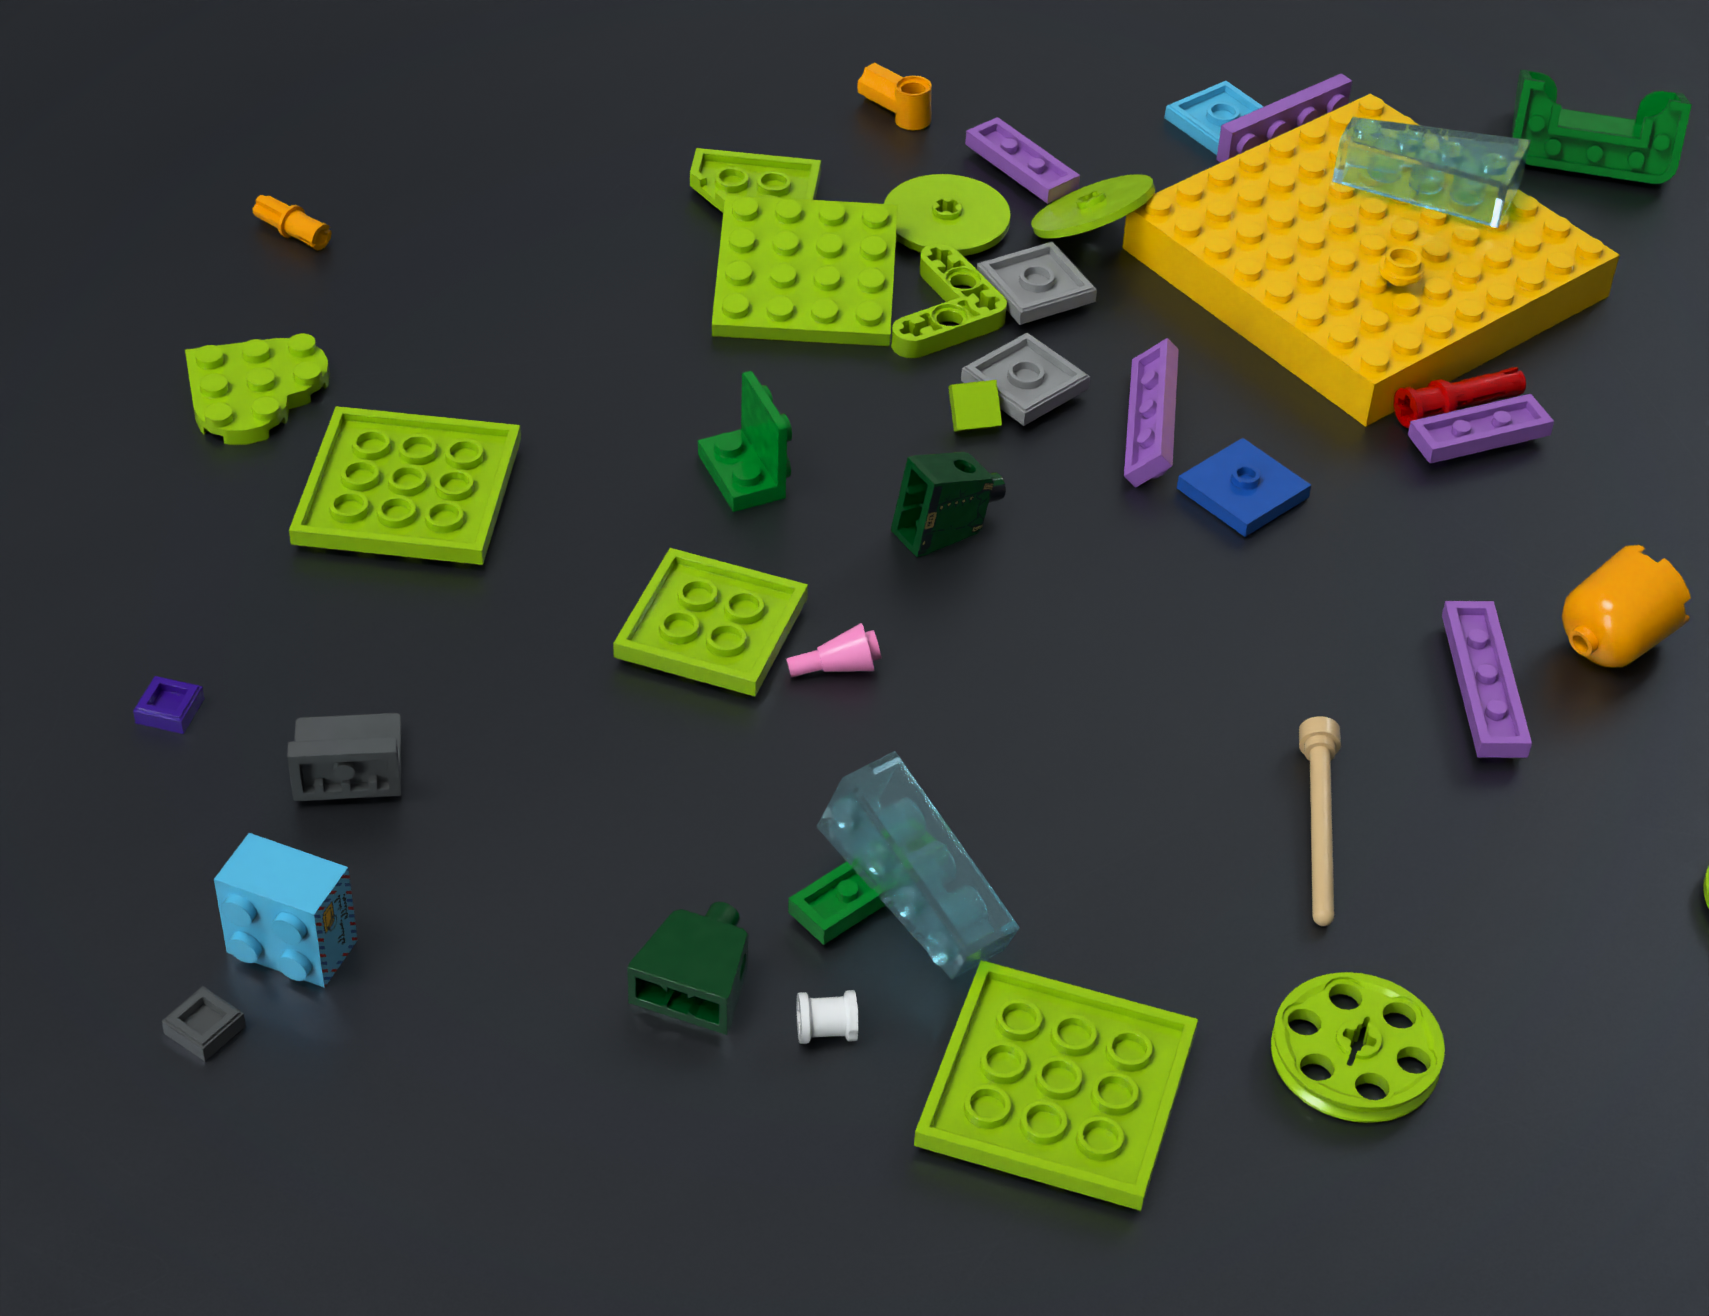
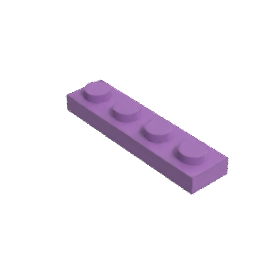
M1338 74L1221 125L1216 160L1220 163L1349 104L1352 80L1343 74Z
M1168 338L1132 359L1124 477L1135 488L1151 478L1155 479L1162 476L1173 466L1179 349Z
M1445 601L1442 618L1477 757L1528 758L1532 741L1494 601Z

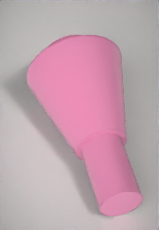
M862 623L817 647V650L786 658L792 678L822 669L823 672L874 671L873 661L881 659V653L874 630L865 632Z

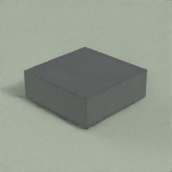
M204 986L162 1020L164 1034L203 1061L208 1060L246 1026L243 1012Z

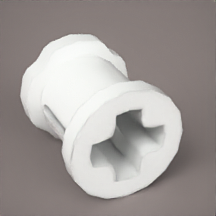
M847 990L840 997L809 998L807 992L797 993V1030L800 1044H807L814 1037L845 1036L848 1042L857 1041L858 1005L855 990Z

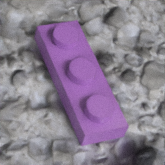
M996 117L966 131L965 145L1047 204L1079 189L1080 175L1000 118Z
M1527 394L1413 420L1410 422L1408 436L1429 463H1435L1550 436L1554 420L1532 394Z

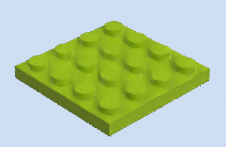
M725 195L712 316V336L890 346L898 205Z
M336 406L289 529L291 545L483 565L520 445V425Z
M981 960L915 1130L914 1146L1141 1211L1196 1034L1198 1019Z

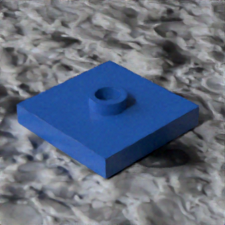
M1241 438L1179 475L1177 489L1246 537L1309 498L1311 484L1246 439Z

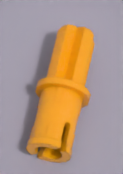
M260 195L255 199L256 204L252 209L255 217L278 228L280 235L289 238L292 236L317 251L322 250L329 243L332 231L329 230L331 227L306 215L302 207L296 204L288 206L271 196Z

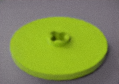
M932 174L910 179L895 187L888 194L884 204L898 205L896 240L918 252H921L924 247L930 244L941 243L954 247L963 256L980 253L999 243L1007 234L1010 226V208L1005 198L988 184L960 175Z
M1142 174L1125 175L1106 179L1075 190L1050 203L1035 215L1031 222L1034 234L1041 238H1061L1087 232L1116 221L1144 205L1154 195L1156 188L1153 179L1148 175Z

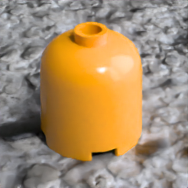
M1630 545L1622 548L1573 589L1565 599L1561 617L1563 628L1571 646L1577 653L1599 666L1624 667L1638 659L1689 621L1690 617L1686 615L1684 603L1691 599V596L1682 576L1667 559L1663 558L1656 562L1648 555L1642 554L1645 548L1641 545Z

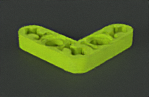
M930 244L921 251L919 274L945 302L896 320L892 327L891 348L899 356L919 358L996 331L1005 324L1007 300L957 249L947 244ZM965 285V286H969V287H972V288H969V289H959V288H956V287H953V286ZM942 322H954V323H957V324H959V325H956V326H945V325H942V324H940V323H942Z

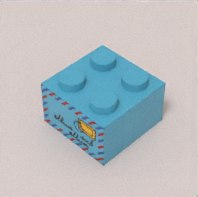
M248 833L214 878L226 952L232 954L240 961L257 963L282 972L292 980H304L325 988L358 941L349 868L347 866Z

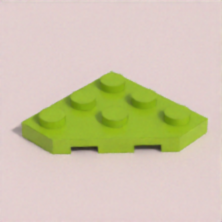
M696 148L690 170V187L722 213L724 211L725 195L815 200L821 175V160Z

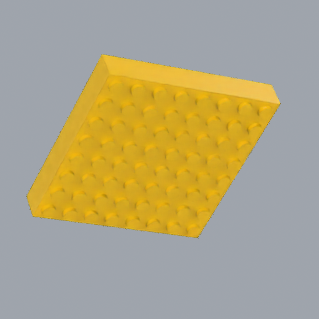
M1371 93L1154 193L1144 205L1126 215L1122 248L1365 427L1394 412V396L1400 388L1411 387L1419 389L1427 387L1431 381L1437 379L1450 382L1609 297L1620 256L1605 246L1600 240L1588 235L1571 224L1566 218L1554 213L1535 198L1528 196L1508 183L1503 177L1486 169L1472 157L1463 154L1446 143L1441 137L1432 134L1415 123L1410 117L1401 114ZM1392 247H1411L1421 254L1422 263L1424 264L1423 277L1418 282L1407 286L1393 285L1379 273L1381 258Z

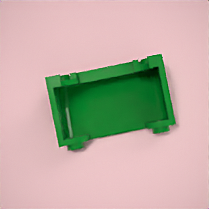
M1520 69L1511 138L1512 151L1520 162L1533 166L1651 184L1664 183L1675 175L1679 166L1692 106L1683 93L1663 90L1648 93L1640 101L1635 119L1561 109V104L1556 103V84L1549 75Z

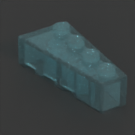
M1352 117L1339 141L1332 182L1499 228L1521 184L1531 140Z
M896 751L842 777L817 828L867 885L879 894V898L928 952L931 959L953 980L979 965L981 960L986 961L1004 951L1019 930V925Z

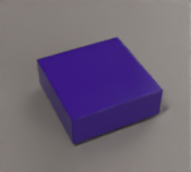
M154 676L133 710L135 724L184 734L205 699L203 686Z

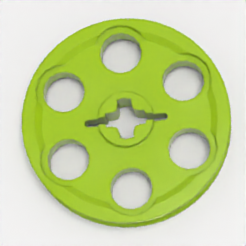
M1339 972L1326 974L1310 979L1296 987L1281 1003L1275 1018L1271 1037L1272 1059L1279 1076L1286 1086L1299 1099L1312 1108L1329 1116L1352 1122L1375 1123L1389 1121L1416 1110L1434 1091L1445 1055L1442 1031L1428 1007L1405 988L1386 979L1363 973ZM1337 994L1348 995L1355 999L1359 1006L1350 1010L1341 1009L1331 1002L1330 997ZM1389 1013H1400L1408 1017L1413 1025L1408 1028H1396L1388 1024L1383 1016ZM1298 1019L1307 1020L1317 1027L1318 1032L1312 1035L1298 1034L1289 1027L1288 1023ZM1366 1027L1363 1040L1364 1046L1361 1048V1051H1357L1353 1065L1349 1066L1351 1046L1354 1042L1358 1041L1362 1028ZM1404 1057L1416 1058L1426 1066L1427 1070L1423 1073H1409L1398 1065L1397 1060ZM1308 1064H1317L1326 1068L1331 1077L1326 1080L1316 1081L1304 1075L1301 1068ZM1364 1083L1374 1084L1385 1092L1386 1097L1380 1100H1369L1361 1096L1356 1087Z

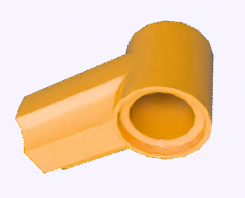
M877 63L865 67L864 73L857 83L859 94L895 113V122L900 128L921 130L930 125L932 117V84L927 78L914 75L902 77Z

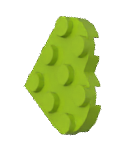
M300 333L290 338L253 339L247 342L218 346L206 345L200 348L185 350L196 423L204 435L209 431L212 434L223 436L224 444L248 445L268 439L270 437V429L279 425L280 422L286 424L289 409L307 405L311 402L310 395L320 390L321 387L326 389L329 386L330 371L328 359L323 350L316 346L315 338L309 334Z

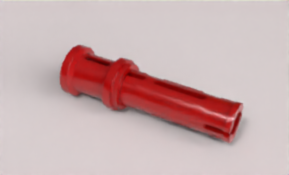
M1511 367L1499 372L1463 379L1458 382L1450 383L1443 379L1431 381L1427 387L1419 389L1403 387L1395 393L1394 411L1401 425L1409 428L1410 422L1413 420L1444 414L1506 397L1522 395L1526 389V379L1523 372L1518 371V367Z

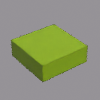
M997 380L948 386L954 432L1002 426Z

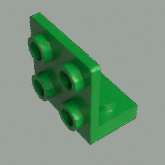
M752 371L742 373L741 429L698 440V455L733 512L785 499L786 478L791 476V465L787 456V442L792 440L790 421L786 414L779 413L773 404L769 388L766 385L762 386Z

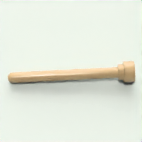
M1323 716L1312 717L1302 722L1299 727V748L1310 761L1312 916L1317 925L1328 926L1334 920L1331 760L1340 750L1341 735L1339 724L1335 720Z

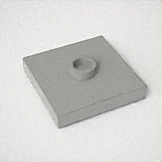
M1054 242L1045 243L977 264V270L1007 300L1006 310L1019 325L1096 302L1097 289Z
M1029 333L1023 334L963 367L961 373V381L964 383L997 380L1000 409L1023 426L1088 390L1090 384V376Z

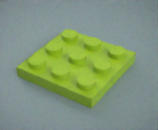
M669 548L613 643L614 658L756 696L807 601L808 584Z

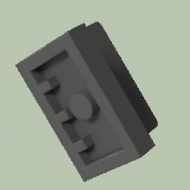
M383 713L302 717L296 719L295 741L288 742L287 751L293 801L401 796L400 714Z

